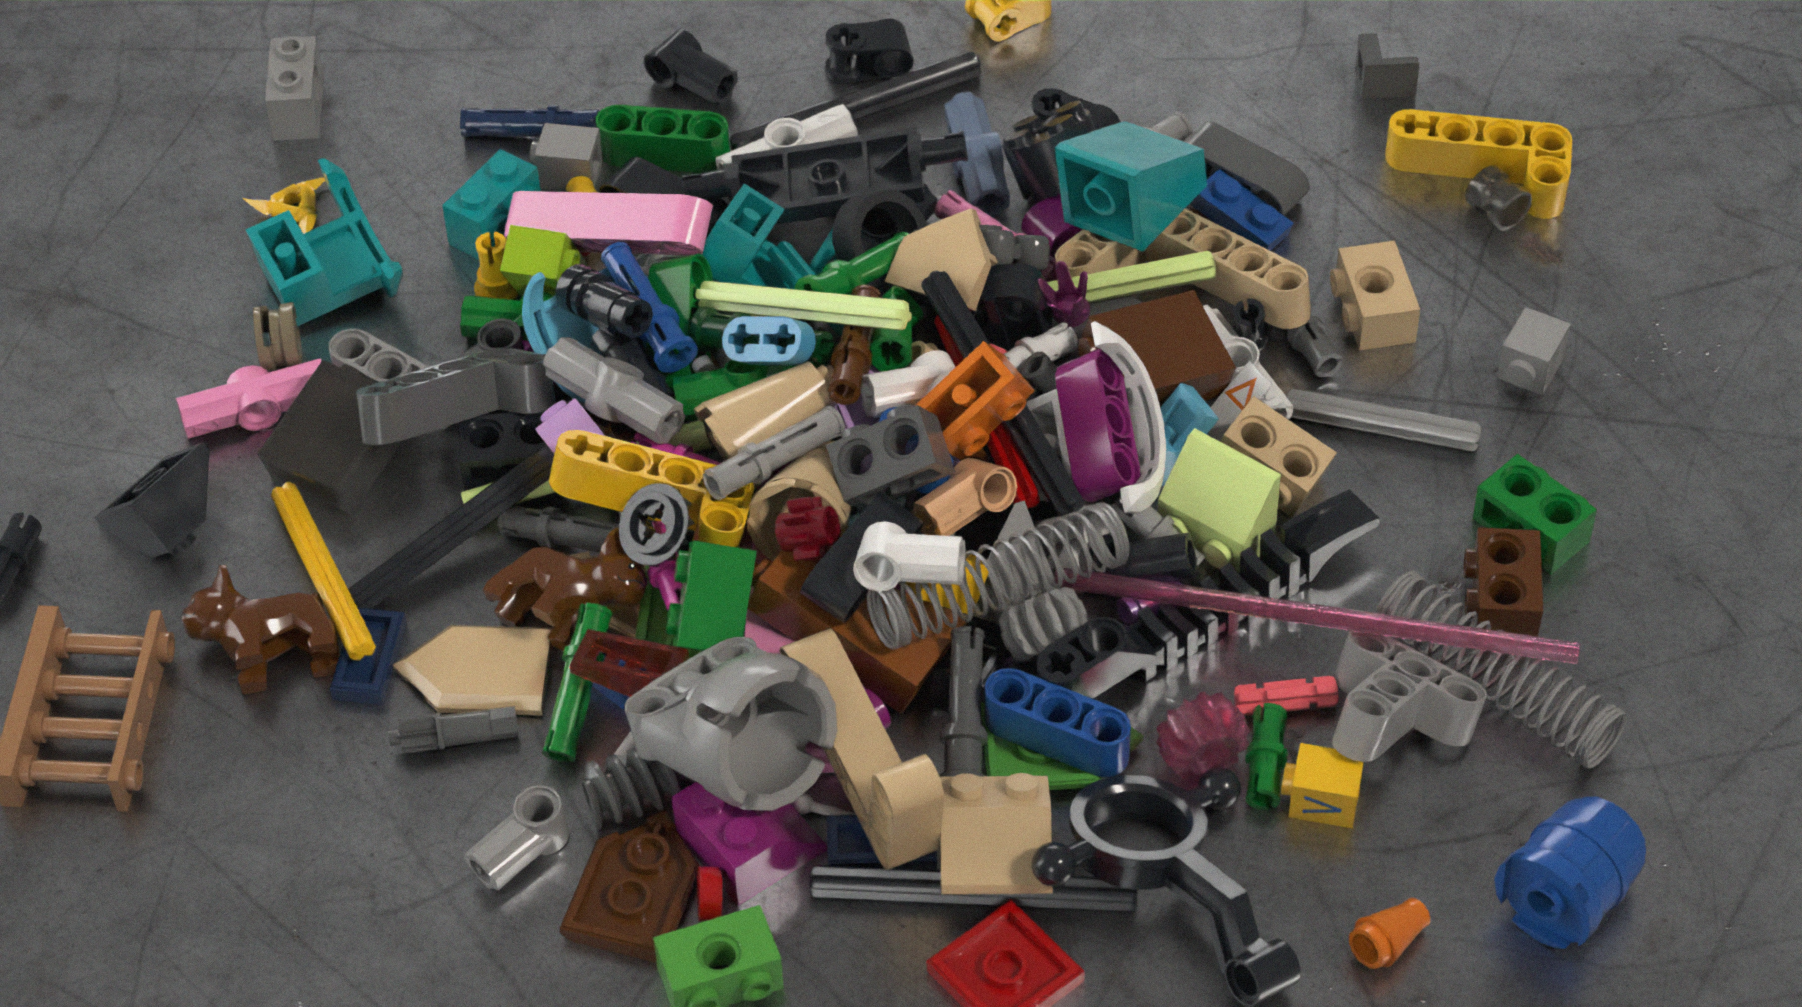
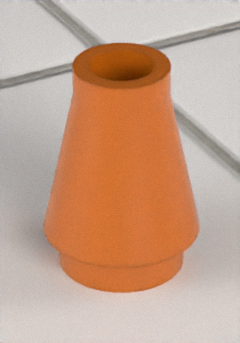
M1408 898L1401 904L1358 919L1354 930L1349 934V945L1354 956L1360 963L1370 969L1392 966L1416 936L1429 926L1431 921L1429 911L1420 900Z

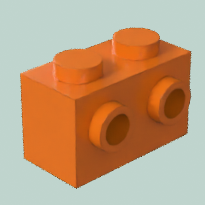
M983 341L922 398L916 406L919 405L937 415L949 454L962 460L965 456L973 455L981 450L988 442L989 434L1002 421H1008L1017 416L1026 406V399L1035 390L1004 354Z

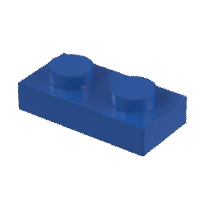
M1221 169L1207 179V186L1190 203L1191 206L1217 225L1270 251L1289 235L1294 224L1274 207L1267 204Z

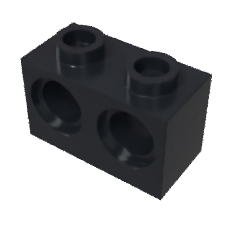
M545 411L528 414L514 412L483 414L458 422L459 464L464 491L495 482L541 447H548L535 430L543 423L540 417Z

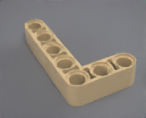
M1184 209L1144 251L1083 229L1064 243L1055 254V262H1065L1071 277L1080 276L1083 271L1091 274L1142 264L1146 261L1152 262L1209 251L1214 257L1216 277L1211 280L1191 284L1234 306L1239 301H1243L1244 311L1248 310L1247 299L1258 300L1265 309L1264 321L1281 329L1300 327L1306 324L1311 316L1309 277L1303 267L1187 209Z
M829 628L780 647V654L805 664L819 674L836 704L837 734L832 749L823 748L881 865L886 870H890L937 851L940 842L944 805V791L938 772L926 754L901 762L835 632Z

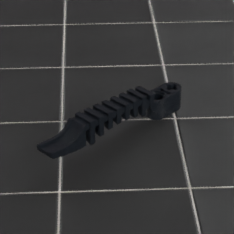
M1350 489L1337 494L1280 525V540L1271 528L1261 534L1260 559L1251 547L1245 549L1240 553L1239 573L1231 563L1226 564L1220 568L1219 585L1216 586L1210 576L1199 582V596L1197 598L1188 588L1179 594L1178 609L1168 598L1158 604V618L1147 606L1138 612V621L1131 626L1123 625L1116 619L1109 617H1097L1084 623L1046 647L1039 654L1037 659L1038 678L1092 699L1136 671L1145 681H1148L1157 675L1156 665H1162L1166 670H1169L1177 665V658L1180 656L1191 657L1198 652V646L1202 643H1205L1207 646L1218 640V634L1225 630L1228 634L1239 628V621L1245 618L1249 622L1259 616V609L1265 606L1270 610L1279 604V597L1285 594L1290 598L1299 592V586L1306 581L1311 582L1322 566L1338 550L1379 526L1380 518Z

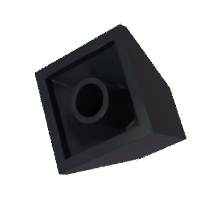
M202 442L165 456L94 518L102 527L150 558L168 552L172 557L178 555L197 539L193 531L206 521L210 449Z

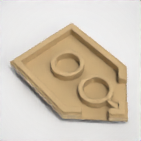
M450 625L394 663L393 670L406 682L410 681L438 713H463L515 706L516 715L543 716L552 645L547 637L553 628Z

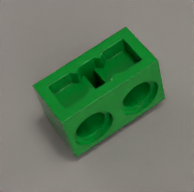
M1516 454L1478 486L1472 519L1485 528L1540 531L1541 567L1552 575L1590 542L1597 509L1589 504L1583 496L1573 493L1550 477L1543 468L1533 465L1519 454Z

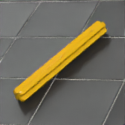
M285 482L282 487H274L271 493L274 504L331 620L334 622L336 631L349 657L360 661L364 656H371L375 651L376 645L296 484Z

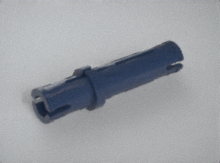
M548 105L547 109H479L463 107L460 114V129H462V137H540L545 123L596 128V116L600 110L560 109L559 105Z

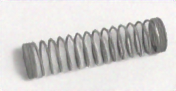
M1100 502L1084 508L1082 513L1075 511L1070 513L1067 519L1058 517L1054 519L1052 524L1044 522L1039 525L1037 530L1028 528L1024 531L1023 535L1014 533L1010 535L1008 541L998 539L994 542L993 547L984 544L980 546L978 552L971 549L966 551L964 577L962 584L959 586L967 603V618L958 606L952 584L940 585L949 600L953 623L948 620L941 607L936 584L931 583V591L927 583H921L933 604L937 616L938 628L936 629L925 610L920 583L917 582V597L906 582H898L901 584V599L894 588L881 592L868 589L867 606L869 615L880 640L888 648L896 650L911 643L912 631L918 638L925 639L927 625L930 630L939 634L942 630V620L949 627L955 628L958 615L963 621L969 623L972 620L973 610L979 616L984 617L987 614L988 605L995 611H1000L1003 599L1009 605L1014 606L1017 603L1018 594L1025 600H1029L1032 597L1033 589L1039 594H1044L1047 592L1048 584L1055 589H1060L1063 579L1073 584L1076 582L1078 574L1087 579L1091 576L1092 569L1103 573L1106 567L1114 569L1126 564L1129 557L1127 533L1117 512L1109 504ZM1099 516L1113 537L1116 558L1105 544L1100 530ZM1074 517H1079V530L1070 522ZM1060 522L1065 523L1064 536L1055 527ZM1084 522L1091 548L1103 564L1101 568L1095 564L1090 555L1084 536ZM1046 527L1050 528V542L1041 533V530ZM1069 527L1078 537L1085 553L1088 565V572L1086 574L1078 566L1070 545ZM1054 532L1063 542L1068 552L1073 569L1072 579L1066 575L1059 562L1055 548ZM1030 533L1035 534V548L1026 539V536ZM1016 538L1021 539L1020 553L1011 544L1012 540ZM1040 538L1049 549L1058 574V584H1054L1044 566L1040 551ZM1025 544L1029 547L1039 565L1043 578L1042 590L1038 588L1029 571L1026 561ZM997 545H1006V560L1004 559L1002 554L998 550H996ZM1010 549L1019 560L1028 584V595L1023 593L1015 578L1011 565ZM983 550H991V566L981 555ZM969 555L976 556V572L966 561ZM995 555L999 558L1009 576L1013 589V601L1007 597L1000 583ZM980 560L994 582L998 595V606L994 605L985 588ZM965 566L974 577L983 602V612L978 609L971 596ZM905 589L918 611L922 624V634L919 633L910 616ZM881 597L886 603L888 616L894 632L892 631L886 618V615L884 613Z
M1416 571L1406 572L1392 583L1378 605L1375 614V624L1377 627L1385 630L1391 636H1401L1403 644L1408 646L1414 645L1416 651L1427 654L1432 659L1431 652L1447 639L1441 658L1434 660L1445 665V660L1449 659L1460 649L1455 666L1451 668L1458 672L1475 656L1467 677L1470 679L1475 678L1488 666L1481 685L1485 690L1503 673L1495 695H1487L1486 700H1495L1498 710L1509 709V715L1512 719L1523 718V725L1526 729L1536 728L1537 735L1540 738L1550 737L1553 747L1564 746L1567 757H1574L1576 763H1580L1585 769L1595 767L1609 754L1626 725L1627 716L1625 711H1621L1616 705L1610 704L1595 716L1601 703L1600 694L1594 695L1586 701L1577 713L1567 732L1565 741L1556 743L1555 734L1574 717L1581 707L1587 694L1586 685L1577 687L1567 698L1573 685L1572 676L1564 677L1554 687L1559 676V668L1556 666L1550 668L1540 678L1546 664L1544 657L1537 658L1529 666L1528 664L1532 656L1530 648L1521 650L1514 657L1518 648L1517 639L1509 640L1501 647L1505 637L1503 629L1495 631L1488 637L1491 629L1489 620L1481 622L1475 627L1478 618L1476 611L1467 613L1462 617L1464 611L1463 603H1456L1449 608L1451 601L1449 593L1442 594L1436 598V585L1426 587V579L1424 576L1421 577L1420 574H1417ZM1412 586L1411 591L1408 597L1406 598L1405 602L1400 607V609L1395 613V610L1399 602L1401 601L1402 597L1404 596L1406 591ZM1433 589L1432 595L1421 614L1406 627L1407 622L1421 604L1424 595ZM1446 598L1445 605L1439 616L1427 631L1420 636L1421 630L1432 610L1440 601ZM1460 607L1453 624L1442 638L1433 645L1445 620L1456 608ZM1473 616L1467 632L1458 644L1447 653L1458 630L1466 620ZM1419 623L1414 640L1407 641L1405 633L1409 632ZM1487 625L1479 643L1466 659L1461 662L1465 650L1473 637L1481 628ZM1433 631L1427 649L1420 650L1418 643ZM1500 634L1499 640L1489 657L1475 670L1487 646ZM1513 644V648L1504 664L1488 680L1500 656ZM1527 653L1526 659L1517 674L1502 689L1514 665ZM1541 662L1535 677L1532 679V681L1526 687V689L1516 698L1523 682L1525 681L1529 673L1537 664ZM1554 672V676L1546 690L1530 707L1541 685ZM1568 681L1567 687L1560 699L1545 715L1556 693ZM1517 682L1509 704L1501 705L1499 697L1505 694ZM1531 691L1523 713L1515 715L1513 706L1519 703ZM1582 691L1581 696L1577 701L1576 705L1574 706V708L1571 710L1568 716L1559 724L1569 704L1576 697V695ZM1548 696L1539 713L1537 722L1529 724L1527 722V715L1533 712ZM1596 700L1595 705L1590 714L1588 715V717L1586 718V720L1574 732L1576 725L1581 719L1584 712ZM1562 705L1554 720L1551 731L1543 734L1541 732V724L1547 721ZM1584 730L1577 743L1575 752L1571 753L1569 751V743Z

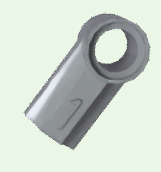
M536 785L520 792L514 801V812L464 854L467 865L476 874L478 880L490 890H500L536 857L554 854L567 843L569 837L568 824L561 797L556 790L549 786ZM541 819H546L545 821L536 822Z

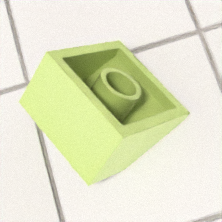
M1194 428L1188 435L1158 498L1157 512L1163 518L1168 514L1175 521L1172 526L1180 534L1189 532L1194 541V547L1205 555V559L1211 565L1220 569L1226 564L1231 563L1239 573L1240 553L1251 547L1255 554L1260 557V535L1270 528L1275 534L1281 474Z

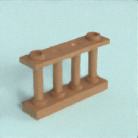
M38 605L0 737L1 806L23 807L28 786H34L36 781L108 784L117 811L128 812L133 791H139L142 786L143 763L141 758L165 663L173 661L175 653L174 633L167 632L161 610H151L145 635L137 636L72 633L71 628L65 627L59 606ZM71 654L139 656L134 677L66 675L60 672L63 659H68ZM60 695L128 698L123 720L49 717L52 700H58ZM48 738L117 741L112 763L37 759L40 743H46Z

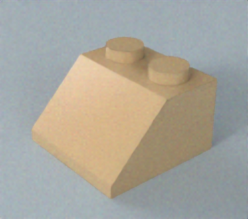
M964 773L954 777H940L944 791L939 842L941 894L1052 893L1053 887L1039 882L1031 868L1032 856L1037 848L1045 843L1052 842L1048 776H1033L1027 773H1016L1010 776H977Z

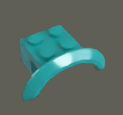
M324 158L317 161L342 217L303 234L291 212L287 210L245 229L260 268L281 304L294 303L297 314V326L380 288H383L386 294L392 298L396 296L403 277L401 265L399 262H394L389 258L369 224L344 170Z
M743 184L713 227L705 241L702 255L707 259L711 267L713 281L790 289L770 264L771 259L767 256L769 248L777 246L766 239L785 209L746 184ZM833 228L809 264V267L816 275L822 273V267L835 255L832 243Z

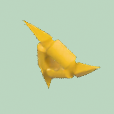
M325 178L311 179L297 183V185L293 183L272 194L269 201L242 199L266 216L271 214L274 217L289 210L304 234L311 231L318 214H316L314 190L325 182ZM300 202L298 206H291L292 204Z

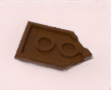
M666 809L647 817L645 824L619 835L616 831L596 840L559 928L560 934L574 943L656 962L653 937L677 929L697 879L698 867H700L692 851L687 849L676 831V826Z

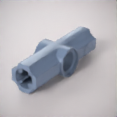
M972 92L955 94L950 102L944 104V116L949 134L964 130L968 161L952 162L955 177L957 179L962 178L966 197L970 204L993 218L998 217L1000 212L1010 207V191L1003 172L1004 163L1000 136L997 131L991 130L982 98L975 97Z

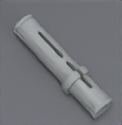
M826 406L821 411L785 428L783 431L758 444L751 442L741 446L738 449L737 455L704 471L703 480L706 489L713 498L722 500L727 495L751 482L760 484L771 477V472L805 455L807 452L834 438L840 437L845 431L842 416L834 407Z

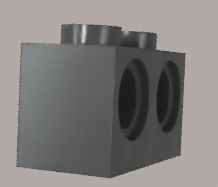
M908 404L894 408L887 413V419L871 426L868 424L853 426L841 434V439L826 445L844 502L862 511L881 492L894 499L955 473L937 415L919 405ZM918 433L919 442L916 449L906 455L907 441L911 436ZM872 453L873 461L871 467L867 472L861 474L860 465L862 460Z

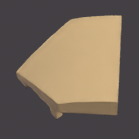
M970 208L905 236L896 252L885 282L926 296L921 287L922 280L935 270L939 272L945 271L948 273L969 310L976 311L990 268L998 263L996 257L990 253L979 225L981 222L976 210Z

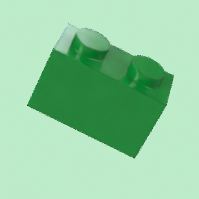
M701 541L689 542L688 551L679 550L674 582L683 583L679 604L670 603L665 634L674 635L673 647L704 651L726 639L743 637L757 551Z

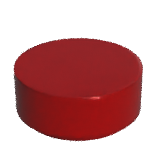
M698 867L697 919L698 922H705L721 917L722 872L719 870V867Z

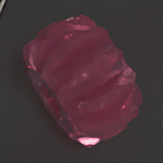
M1203 691L1194 700L1188 701L1183 699V703L1179 708L1166 711L1168 720L1161 722L1156 727L1159 735L1156 743L1160 749L1161 757L1166 765H1170L1173 771L1179 774L1184 781L1195 777L1200 779L1202 774L1210 768L1226 767L1228 764L1239 762L1238 753L1246 750L1249 746L1247 735L1250 730L1246 725L1247 720L1240 709L1236 708L1231 700L1227 699L1222 692L1209 696Z

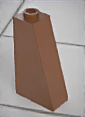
M783 550L773 562L767 558L763 559L753 573L751 586L754 590L748 602V610L794 641L831 628L842 644L861 684L875 693L884 703L902 714L950 648V631L954 628L949 627L942 620L941 633L936 634L927 625L925 639L918 638L912 631V640L909 645L892 650L884 645L874 629L868 611L867 599L849 620L843 624L800 593L805 580L821 559L795 561L794 551L784 552ZM894 588L901 599V590ZM905 592L910 616L915 627L922 634V624L916 606L910 595ZM881 597L884 613L886 615V618L892 631L894 632L888 616L886 603ZM923 600L928 617L937 629V616L933 604ZM942 607L948 620L953 623L952 610ZM959 615L955 628L964 627L966 623Z

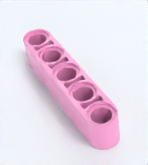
M517 191L512 195L504 237L507 241L510 225L566 233L579 252L603 253L609 245L616 242H625L631 248L632 254H703L713 205L704 199L682 194Z

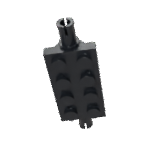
M917 127L732 155V163L724 164V169L683 174L682 184L684 195L695 196L704 200L728 197L730 202L743 184H746L785 209L775 224L777 225L836 216L839 209L851 197L876 190L899 191L914 200L915 203L925 202L922 172L926 171V166L957 161L965 162L968 161L964 130L958 133L922 138L921 133L918 134Z

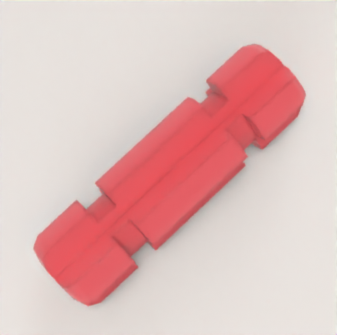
M1332 676L1313 677L1312 683H1306V678L1264 682L1263 688H1257L1256 683L1245 684L1235 687L1234 705L1237 714L1240 716L1253 715V710L1256 706L1260 705L1264 709V703H1275L1285 708L1287 712L1310 709V704L1315 703L1316 709L1327 708L1338 704L1339 691L1337 682Z

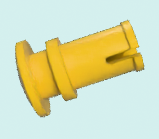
M486 232L480 235L475 242L480 263L476 273L477 280L474 285L475 296L516 300L519 294L500 272L506 238L502 234L494 232L495 247H492L490 232Z

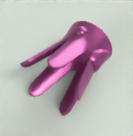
M1058 261L1055 265L1058 290L1055 292L1044 279L1039 278L1038 283L1044 297L1048 301L1046 304L1052 309L1054 320L1058 324L1061 322L1067 323V327H1076L1082 324L1090 313V304L1086 299L1087 272L1083 271L1080 274L1078 288H1076L1067 264L1063 261Z

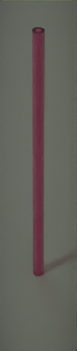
M1062 567L1066 575L1072 579L1073 569ZM1056 569L1055 575H1054V579H1055V581H1056V584H1058L1057 569ZM1092 572L1091 576L1087 579L1078 574L1077 580L1073 584L1063 579L1061 588L1067 587L1091 593L1578 664L1581 643L1098 572Z

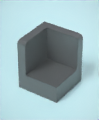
M1377 33L1359 34L1355 69L1361 99L1416 96L1420 67L1418 58H1382Z

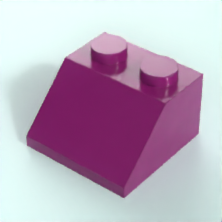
M697 782L672 796L676 831L684 844L704 867H719V870L722 872V888L738 906L827 851V844L791 804L772 811L743 810L720 800L706 791Z

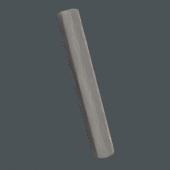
M1296 388L1290 389L1287 394L1288 400L1293 405L1291 418L1470 452L1476 451L1479 445L1481 425L1478 422Z

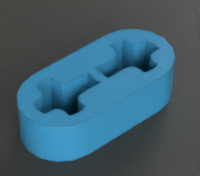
M785 316L737 317L729 322L722 337L723 349L731 360L751 365H800L810 358L816 344L815 334L810 325ZM751 334L760 337L759 344H747L743 347L744 338L750 337ZM792 335H795L794 344L787 345V347L778 345V338H790Z

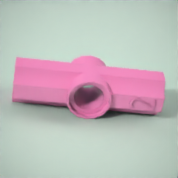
M315 359L272 372H267L266 369L260 366H245L232 373L227 380V384L178 397L176 402L185 433L189 439L239 424L250 431L265 430L278 422L282 412L328 400L332 396L321 359Z

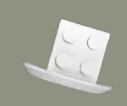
M1094 321L1091 323L1095 347L1107 353L1125 376L1124 383L1141 476L1135 485L1123 487L1120 489L1124 513L1137 514L1152 505L1158 497L1162 486L1166 459L1164 421L1157 394L1140 358L1121 336L1108 327ZM1054 389L1027 401L1026 405L1073 481L1057 389ZM1031 472L1040 500L1049 502Z

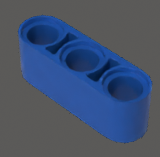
M1000 669L987 678L985 683V723L991 733L1095 776L1113 777L1122 773L1127 767L1130 756L1131 725L1129 718L1124 712L1017 669Z

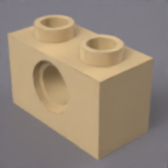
M1395 240L1339 248L1337 268L1330 270V286L1333 296L1335 298L1341 297L1343 303V325L1346 332H1353L1359 351L1416 343L1420 307Z

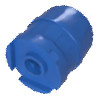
M1600 797L1573 799L1565 803L1548 819L1539 823L1533 829L1527 843L1512 852L1499 866L1494 877L1496 895L1501 904L1508 898L1511 906L1517 912L1512 921L1519 929L1536 941L1555 949H1566L1571 942H1577L1578 946H1580L1597 930L1602 917L1624 900L1628 889L1642 871L1646 854L1645 838L1639 826L1630 815L1613 802Z

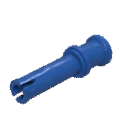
M616 242L609 245L601 254V261L609 270L616 284L635 293L639 298L648 302L652 308L651 324L639 337L642 341L649 343L653 349L656 366L660 371L667 373L679 371L686 367L697 355L698 348L694 340L689 336H685L679 327L680 318L676 310L661 302L627 243ZM631 279H632V281L634 282V284H635V286L637 287V289H638V291L640 292V294H638L637 290L635 289L634 285H633L632 282H631ZM676 348L679 351V354L676 355L673 349Z

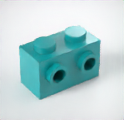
M501 149L494 154L442 205L448 244L479 260L475 242L480 235L490 232L491 246L495 247L494 232L504 236L513 193L517 191L541 192L538 167Z

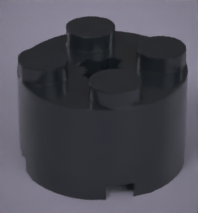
M1073 101L1059 107L1055 111V116L1042 121L1038 115L1027 117L1013 125L1015 133L1003 139L1002 148L1023 199L1028 200L1031 194H1033L1035 200L1061 194L1055 147L1060 142L1097 130L1089 110L1084 109L1081 101Z

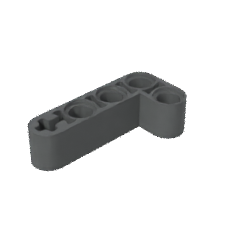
M514 348L488 349L360 388L356 391L362 441L370 445L391 444L496 410L522 414L546 411L556 403L553 380L545 376L546 369L542 365L546 354Z

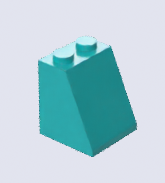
M1126 121L1060 142L1055 147L1064 222L1140 251H1144L1207 186L1203 148Z

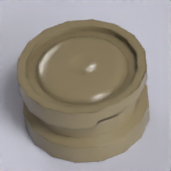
M293 302L282 303L279 309L269 310L267 305L253 307V323L260 367L266 369L267 372L275 371L277 367H290L303 363L300 331L296 322L297 314Z

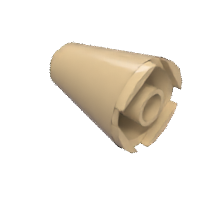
M808 361L704 401L693 410L699 422L705 419V422L711 429L707 435L721 457L726 461L737 455L738 449L741 446L751 442L758 444L783 431L785 428L821 411L822 408L826 406L834 407L837 403L829 397L831 392L827 390L832 374L825 365L822 364L815 368ZM753 483V484H754V489H756L757 487H759L762 483H760V484H755V483Z
M830 440L807 452L805 455L796 458L764 484L753 496L749 505L747 529L755 546L771 561H774L782 551L777 541L775 523L780 513L789 512L787 500L809 496L811 498L821 497L822 507L832 506L838 515L840 537L849 528L852 505L845 503L842 498L826 447L827 444L834 441Z

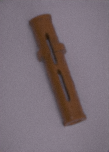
M859 285L852 290L850 295L878 298L881 293L873 286ZM852 325L843 326L841 341L834 348L831 356V366L834 370L827 389L828 392H831L829 397L834 402L841 405H850L859 399L863 376L869 372L872 364V354L869 350L875 328Z

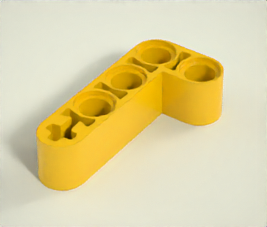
M1413 109L1401 110L1391 116L1388 126L1385 158L1392 168L1403 172L1523 184V208L1530 215L1541 219H1551L1563 212L1571 173L1572 135L1563 126L1545 122Z
M576 429L562 433L557 439L549 476L551 488L559 495L623 512L629 499L641 488L655 483L670 485L679 489L681 495L692 503L688 510L689 516L695 522V524L688 527L689 530L695 531L692 541L737 548L740 546L750 508L749 505L754 492V484L751 482L727 495L726 498L717 500L708 492L703 480L704 471L717 465ZM650 517L647 518V519L654 520V521H661V519H658V518H655V519H652V518H650Z

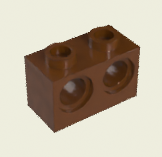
M1478 527L1474 548H1465L1463 576L1466 579H1473V588H1466L1464 616L1467 613L1476 611L1478 618L1475 627L1481 622L1489 620L1491 629L1488 637L1495 631L1503 629L1505 635L1503 642L1517 639L1518 643L1537 644L1543 616L1540 531ZM1487 625L1478 631L1474 636V640H1481ZM1500 634L1496 636L1492 641L1498 642Z

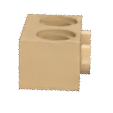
M1255 396L1251 398L1220 440L1225 445L1281 474L1278 509L1292 518L1318 484L1337 454L1333 449Z

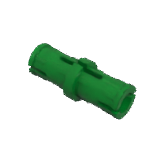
M1264 703V717H1262L1263 708L1260 705L1254 708L1253 734L1251 743L1246 747L1245 762L1249 764V780L1245 800L1248 805L1258 810H1269V796H1271L1270 805L1273 808L1280 804L1281 775L1288 760L1287 748L1284 749L1287 711L1275 703Z

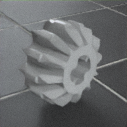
M1063 587L1040 594L1011 607L1010 610L1001 615L998 622L1002 632L1001 638L1006 649L1010 651L1014 661L1025 663L1038 659L1039 654L1046 647L1088 622L1082 600L1078 599L1074 589Z

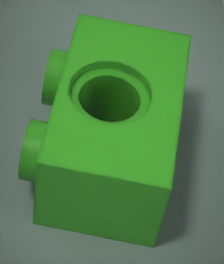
M761 905L653 937L657 969L671 1007H726L745 1000H761L772 992L784 988L781 956ZM719 965L729 966L721 970L712 969Z

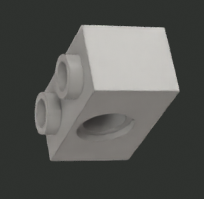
M290 36L270 39L265 104L273 141L319 138L324 73L316 36Z

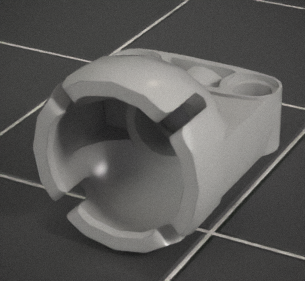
M747 637L729 638L698 653L632 695L625 703V712L637 753L642 759L657 760L701 784L706 791L720 800L743 810L772 811L796 801L816 783L825 767V762L806 752L807 742L811 741L820 747L830 750L834 745L837 734L836 704L819 674L791 657L777 653H768L757 648L756 642Z

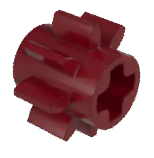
M809 496L787 500L789 512L780 513L775 523L779 546L784 552L794 551L795 561L822 559L828 552L827 546L834 545L840 538V522L835 509L832 506L822 507L821 497L811 498Z

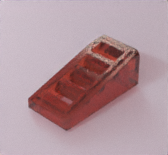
M588 629L569 667L570 673L631 697L655 679L687 661L689 654L688 649ZM600 651L607 654L604 662L595 661ZM620 660L626 661L624 667L618 666Z

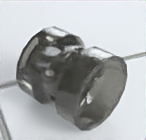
M1496 165L1488 166L1475 175L1465 193L1466 202L1477 211H1485L1488 221L1501 231L1508 230L1518 224L1527 214L1532 203L1531 194L1521 185H1512L1509 175Z

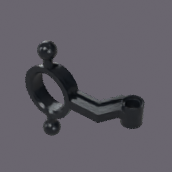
M1213 767L1208 769L1200 777L1198 786L1188 791L1161 779L1138 775L1113 776L1095 781L1083 788L1071 803L1069 825L1075 842L1067 846L1059 842H1048L1037 848L1032 856L1031 868L1034 876L1039 882L1050 887L1061 886L1067 883L1072 878L1076 866L1080 864L1094 877L1117 887L1136 890L1167 887L1207 919L1220 969L1225 975L1226 984L1234 998L1245 1006H1254L1297 984L1300 979V963L1291 946L1279 938H1272L1266 942L1260 938L1248 891L1198 853L1205 841L1207 832V816L1203 807L1207 806L1215 810H1224L1234 805L1240 796V781L1236 774L1228 768ZM1117 818H1139L1166 826L1177 833L1182 840L1174 846L1163 850H1127L1105 842L1095 834L1092 827L1104 821Z

